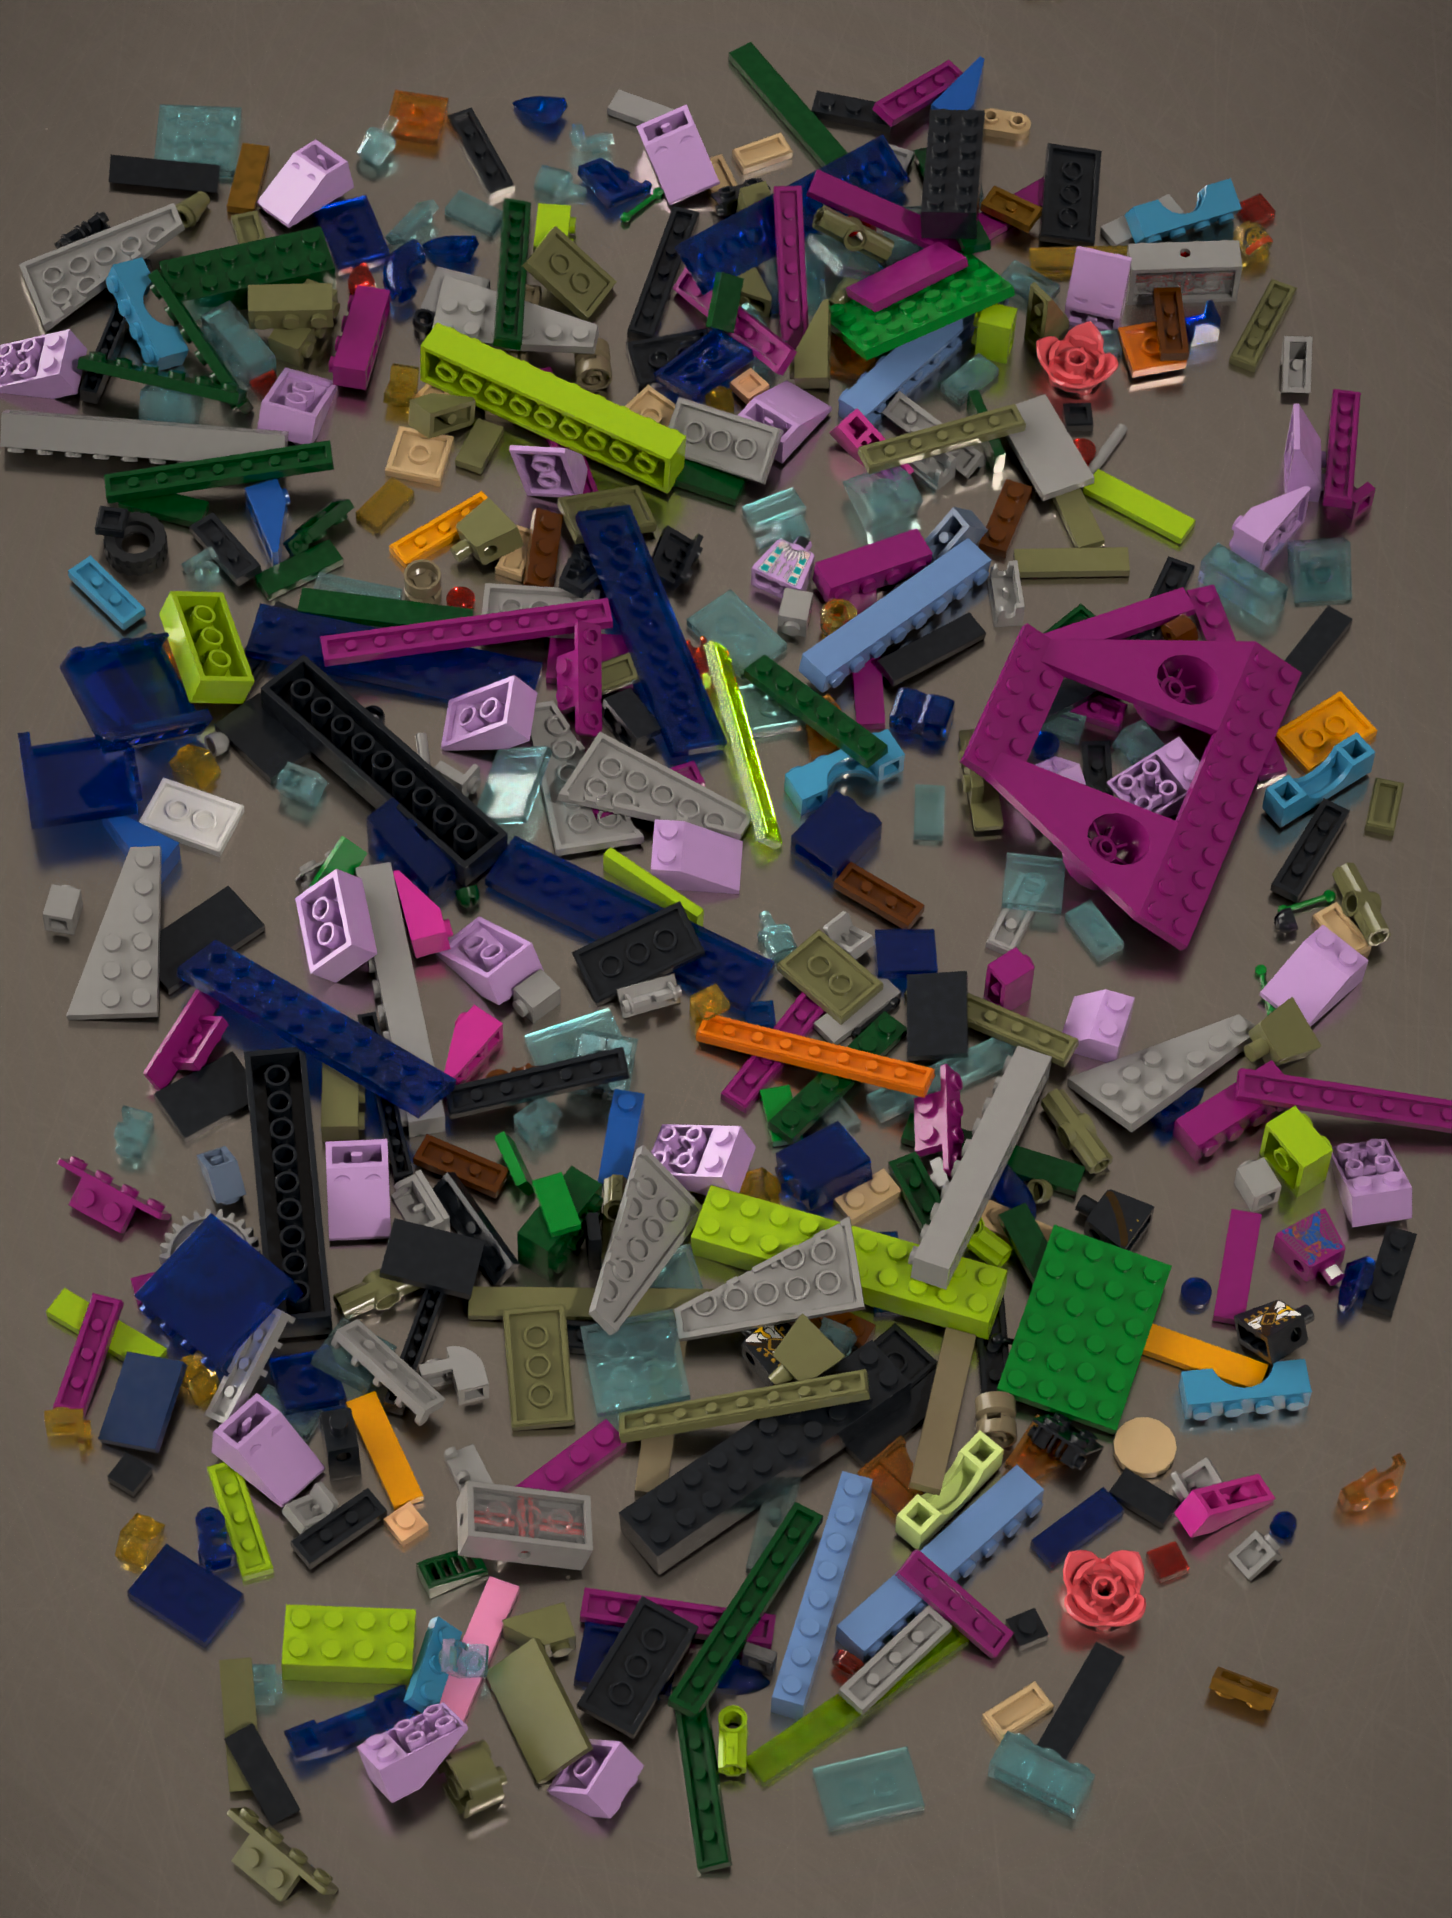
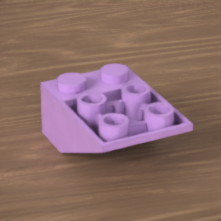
M687 104L636 126L669 205H673L720 184Z
M315 139L293 153L256 202L257 206L290 228L354 188L348 161Z
M1077 246L1064 312L1070 321L1069 325L1076 326L1091 321L1100 332L1117 335L1125 310L1131 257Z
M70 329L0 345V393L50 399L77 394L82 375V369L77 368L79 357L86 355L87 348Z
M786 380L754 397L738 416L783 430L774 457L775 460L783 463L832 411V407Z
M1177 737L1108 780L1106 784L1117 798L1162 816L1170 817L1178 814L1200 762L1182 739Z
M662 1124L651 1153L687 1190L707 1196L711 1185L739 1193L756 1146L741 1126Z
M1386 1138L1370 1139L1366 1142L1353 1144L1343 1143L1332 1147L1333 1152L1330 1163L1344 1212L1352 1228L1412 1218V1186Z
M387 1139L325 1142L329 1241L389 1238L391 1233Z
M257 1393L213 1431L211 1452L281 1508L325 1470V1466L284 1415Z
M442 1702L427 1707L423 1713L411 1719L399 1721L394 1728L382 1734L370 1736L365 1743L357 1746L369 1779L391 1803H394L423 1787L466 1733L468 1727Z

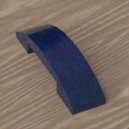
M403 1684L375 1695L374 1701L317 1724L315 1719L285 1730L284 1735L297 1761L311 1760L339 1753L363 1744L370 1736L382 1734L394 1728L401 1720L411 1719L417 1715V1710L403 1702L407 1692Z

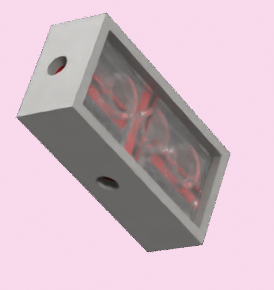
M1239 240L1128 244L1127 257H1131L1132 260L1126 296L1127 305L1153 304V288L1181 287L1183 303L1237 301L1243 267Z
M466 1481L457 1499L458 1556L583 1570L593 1552L591 1496Z

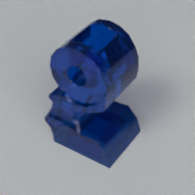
M213 1507L201 1509L195 1517L199 1541L197 1550L199 1565L205 1569L206 1574L238 1567L237 1556L233 1547L227 1543L222 1544L227 1540L224 1515Z

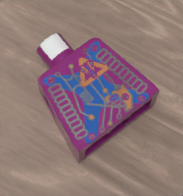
M1325 1208L1276 1234L1272 1249L1304 1281H1311L1322 1275L1327 1283L1333 1286L1344 1278L1345 1274L1338 1265L1343 1262L1346 1251L1345 1245Z

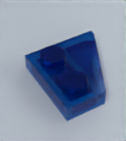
M601 157L578 166L577 175L607 209L651 192V182L645 180L643 183H640L630 178L631 172L616 167Z

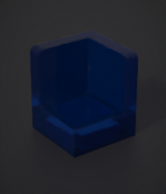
M1213 300L1206 301L1204 314L1185 318L1187 337L1191 346L1218 341L1221 318Z

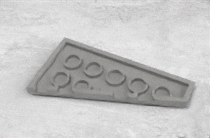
M169 204L20 263V269L45 331L50 330L107 287L106 279L112 265L141 257L146 259L185 230L175 204Z
M444 274L432 329L438 322L500 350L595 354L599 336L597 324L525 301L521 350L493 346L496 291Z
M553 700L536 703L530 739L556 856L644 843V836L639 829H636L630 816L614 813L600 818L606 811L599 810L598 819L596 820L590 807L557 800L559 792L586 752L582 743L576 739L570 730L569 723Z
M602 732L598 733L559 792L557 798L559 801L655 822V819L685 821L738 840L742 838L755 813Z
M160 846L130 847L66 1015L68 1020L158 1017L162 850Z
M1238 1014L1068 1077L1067 1086L1130 1132H1133L1242 1052L1245 1045L1253 1042L1248 1031L1255 1025Z
M644 1145L636 1149L588 1313L609 1335L616 1333L694 1228L702 1209V1205Z
M850 1216L841 1220L837 1225L814 1234V1237L801 1244L794 1245L752 1267V1270L727 1280V1283L710 1292L707 1291L676 1307L674 1312L678 1338L682 1342L796 1322L802 1313L808 1319L864 1310L865 1304Z

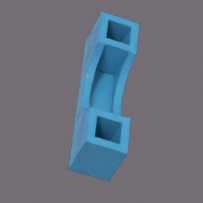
M1230 178L1206 185L1197 193L1196 207L1191 213L1179 214L1165 208L1159 200H1154L1132 207L1125 214V218L1135 244L1159 243L1162 241V237L1170 235L1171 239L1185 235L1186 230L1193 228L1195 232L1209 228L1211 226L1210 223L1218 221L1219 225L1228 223L1235 219L1234 215L1242 207Z
M143 257L114 264L106 279L107 288L110 293L114 294L118 302L119 312L123 317L125 316L130 326V334L134 340H137L145 363L159 366V371L182 365L189 349L178 327L158 322L145 308L143 298L148 295L149 286L153 283L147 276L150 274V271Z
M885 729L879 733H872L888 745V753L869 768H865L840 749L829 755H821L813 762L802 767L796 766L786 773L784 791L799 814L803 816L827 805L828 787L835 779L842 775L859 773L879 782L904 771L905 754L890 731Z
M1356 732L1335 745L1327 758L1310 773L1300 778H1292L1288 774L1267 787L1262 808L1281 828L1320 804L1323 798L1328 799L1370 773L1376 752Z
M1305 1359L1274 1363L1272 1371L1266 1380L1253 1387L1242 1388L1227 1384L1218 1377L1212 1368L1181 1371L1178 1385L1184 1418H1194L1198 1421L1221 1415L1237 1417L1242 1413L1250 1412L1267 1414L1279 1409L1297 1411L1309 1405L1312 1394Z

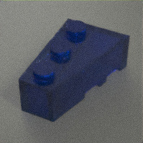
M392 797L367 817L368 852L378 862H391L393 871L399 870L429 899L434 901L456 883L455 866L431 839L427 842L422 839L414 830L417 823L412 818L406 821L396 809L399 803Z

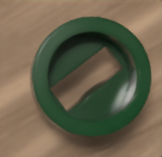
M477 884L454 891L458 903L465 908H469L470 903L472 906H476L479 902L480 892Z

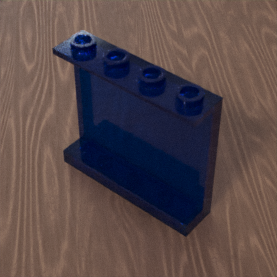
M168 632L160 634L148 633L143 637L133 639L126 637L112 643L100 642L85 648L77 646L67 652L65 659L60 664L59 668L104 754L201 735L212 721L213 717L208 709L196 711L193 703H189L185 688L162 646L169 637Z
M123 718L119 719L121 731L119 734L31 746L30 732L18 733L32 829L139 814L137 802L143 801L141 785L135 784L140 783L132 732L131 729L125 730Z
M210 1213L134 1296L142 1304L138 1309L150 1321L157 1318L162 1322L159 1327L169 1337L173 1338L177 1335L182 1339L179 1344L189 1354L193 1356L197 1352L202 1356L199 1361L209 1371L214 1373L218 1370L227 1377L229 1372L223 1367L227 1360L287 1296L296 1302L304 1293L290 1277Z

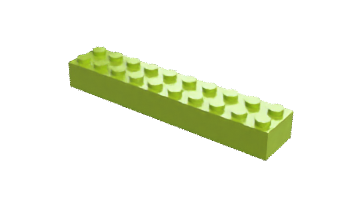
M438 322L420 345V380L451 395L473 397L476 399L475 406L667 494L684 468L686 435L681 434L676 429H670L661 425L652 418L637 414L626 406L615 404L599 394L591 393L575 383H569L556 377L551 372H545L532 366L527 361L512 357L503 350L490 347L476 338L466 336L456 329L444 326Z
M711 1185L691 1235L692 1255L750 1271L752 1267L794 1245L801 1244L814 1237V1234L827 1230L840 1222ZM852 1225L865 1305L941 1327L967 1332L988 1340L1006 1289L1007 1269L962 1257L945 1290L911 1278L912 1265L908 1264L912 1248L914 1246L919 1247V1244Z

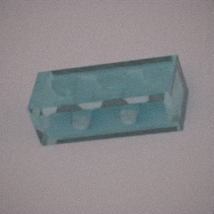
M230 300L201 315V331L215 347L220 359L230 365L231 371L237 380L241 379L249 388L276 373L274 353L254 329H249V323Z
M1219 542L1201 560L1198 581L1206 586L1214 584L1217 593L1267 625L1284 608L1288 586Z
M1009 1731L1006 1732L993 1755L988 1769V1776L1073 1819H1076L1093 1788L1095 1774L1091 1773L1085 1765L1080 1763L1073 1764L1063 1759L1055 1750L1050 1748L1043 1749L1033 1744L1027 1736L1020 1733L1013 1734Z

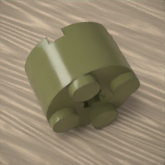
M484 1739L478 1742L473 1741L450 1752L437 1768L438 1774L445 1773L447 1782L442 1784L450 1803L459 1814L465 1812L464 1818H468L502 1802L505 1797L502 1786L507 1784V1777L500 1766L495 1767L491 1759V1750Z

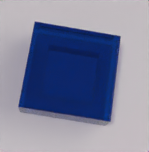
M773 1000L743 1003L745 1022L773 1029L776 1025Z

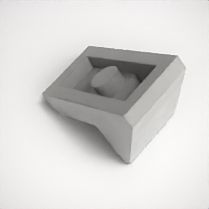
M1284 336L1280 365H1282L1281 392L1311 393L1313 337Z

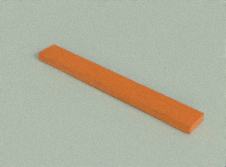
M707 1012L696 1032V1041L923 1098H925L935 1077L934 1068Z

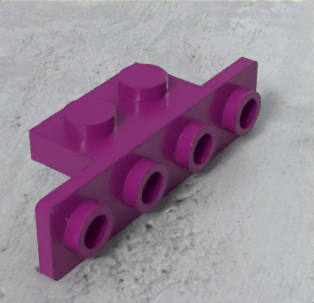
M578 621L574 624L575 650L557 656V707L562 714H569L575 711L576 734L596 738L598 733L602 732L601 626Z
M202 981L143 1072L144 1076L157 1091L168 1086L177 1070L200 1071L229 1025L223 1016H212L221 1003V997L207 981Z
M944 1064L940 1066L941 1091L927 1094L925 1098H914L915 1152L922 1157L943 1151V1171L952 1179L951 1172L955 1161H961L963 1158L961 1156L962 1143L964 1142V1134L961 1129L963 1106L960 1102V1090H962L963 1084L960 1075L950 1066Z
M71 1156L70 1159L59 1158L57 1162L58 1165L82 1177L68 1205L119 1233H125L136 1208L160 1220H170L172 1214L164 1210L165 1205L153 1198H149L148 1201L138 1196L140 1191L127 1184H123L120 1187L112 1182L113 1176L101 1170H97L95 1173L87 1169L88 1163L75 1156Z

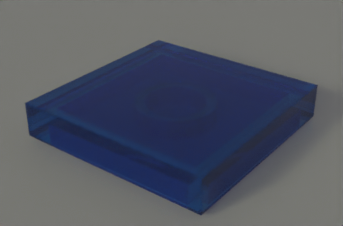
M875 929L874 939L878 979L907 978V974L938 973L934 929Z
M331 1348L269 1359V1368L285 1416L346 1404L347 1396Z

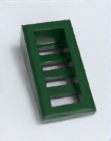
M458 1550L416 1563V1572L429 1599L487 1575L488 1570L483 1560L471 1557L476 1568L470 1570L465 1560L468 1557L458 1556ZM459 1562L464 1572L458 1573L454 1563ZM447 1566L452 1574L448 1577L443 1570ZM437 1571L440 1579L435 1580L432 1573Z

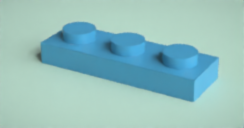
M91 555L68 570L69 578L123 631L146 615L145 608Z
M438 1616L429 1621L403 1701L420 1713H423L427 1707L440 1703L462 1635L460 1630Z

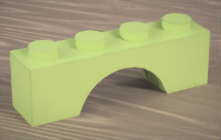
M979 1430L959 1451L952 1466L945 1474L940 1495L931 1493L917 1494L897 1514L895 1532L916 1550H921L1002 1466L1004 1449Z

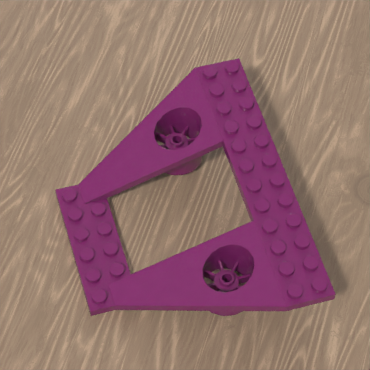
M1026 623L1020 629L960 763L990 783L1062 852L1063 863L1070 876L1080 885L1091 890H1103L1133 920L1182 951L1187 948L1302 672L1256 641L1050 639ZM1064 677L1132 703L1139 716L1146 723L1161 731H1173L1188 725L1211 734L1175 820L1026 762Z

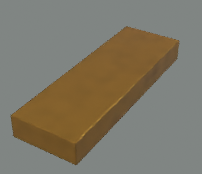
M242 143L227 202V212L241 214L256 210V202L259 198L270 154V146Z

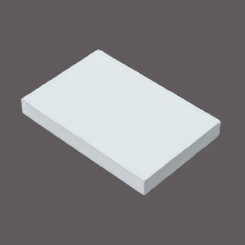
M163 777L139 822L181 844L220 857L245 810L243 805Z

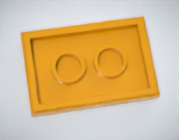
M1339 691L1279 728L1275 739L1277 744L1305 774H1308L1327 758L1333 747L1356 732L1367 742L1377 735V729Z

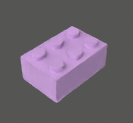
M335 869L295 898L310 974L337 983L377 955L362 878Z

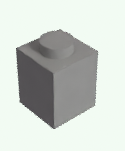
M791 588L784 589L778 614L777 632L790 636L806 637L812 612L813 592Z
M51 885L43 911L45 930L71 935L75 934L83 907L81 889H76L70 885Z
M539 969L513 988L514 1009L521 1017L526 1016L532 1023H535L561 1004V988L542 969Z
M1264 1157L1256 1161L1248 1160L1237 1168L1234 1184L1251 1212L1279 1201L1282 1186Z

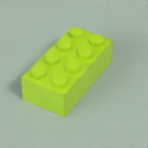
M170 591L159 615L189 703L243 704L255 681L224 593Z
M286 1604L281 1661L283 1680L409 1685L414 1671L417 1630L416 1609Z

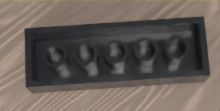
M930 110L921 204V238L977 239L985 144V110Z

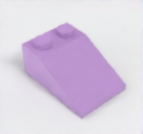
M285 367L261 402L257 429L289 431L288 441L295 445L313 443L319 435L338 385H333V380Z
M1293 403L1284 451L1285 494L1307 485L1311 488L1309 502H1319L1320 493L1324 491L1325 474H1322V468H1325L1326 451H1321V439L1300 404Z
M510 445L509 451L527 496L565 497L583 494L588 468L582 454L567 448Z
M1307 485L1250 508L1244 516L1240 515L1232 526L1234 534L1229 543L1231 548L1229 560L1258 577L1305 522L1311 488Z
M513 675L450 699L441 749L444 751L509 749L530 741L537 692Z
M655 819L651 874L674 890L739 894L743 841L685 821Z
M480 916L449 939L451 949L436 953L441 960L476 992L497 1005L511 998L513 988L539 969L543 970L531 942Z
M1322 925L1298 947L1262 989L1260 996L1275 1008L1293 997L1311 1027L1362 982L1369 960L1326 926Z

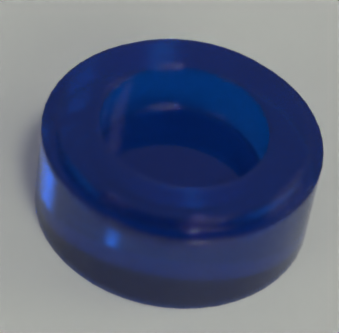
M1040 731L1031 754L1041 761L1057 756L1060 746L1058 737L1049 731Z
M1194 1277L1187 1279L1182 1284L1180 1299L1187 1308L1200 1310L1210 1303L1212 1289L1206 1280Z

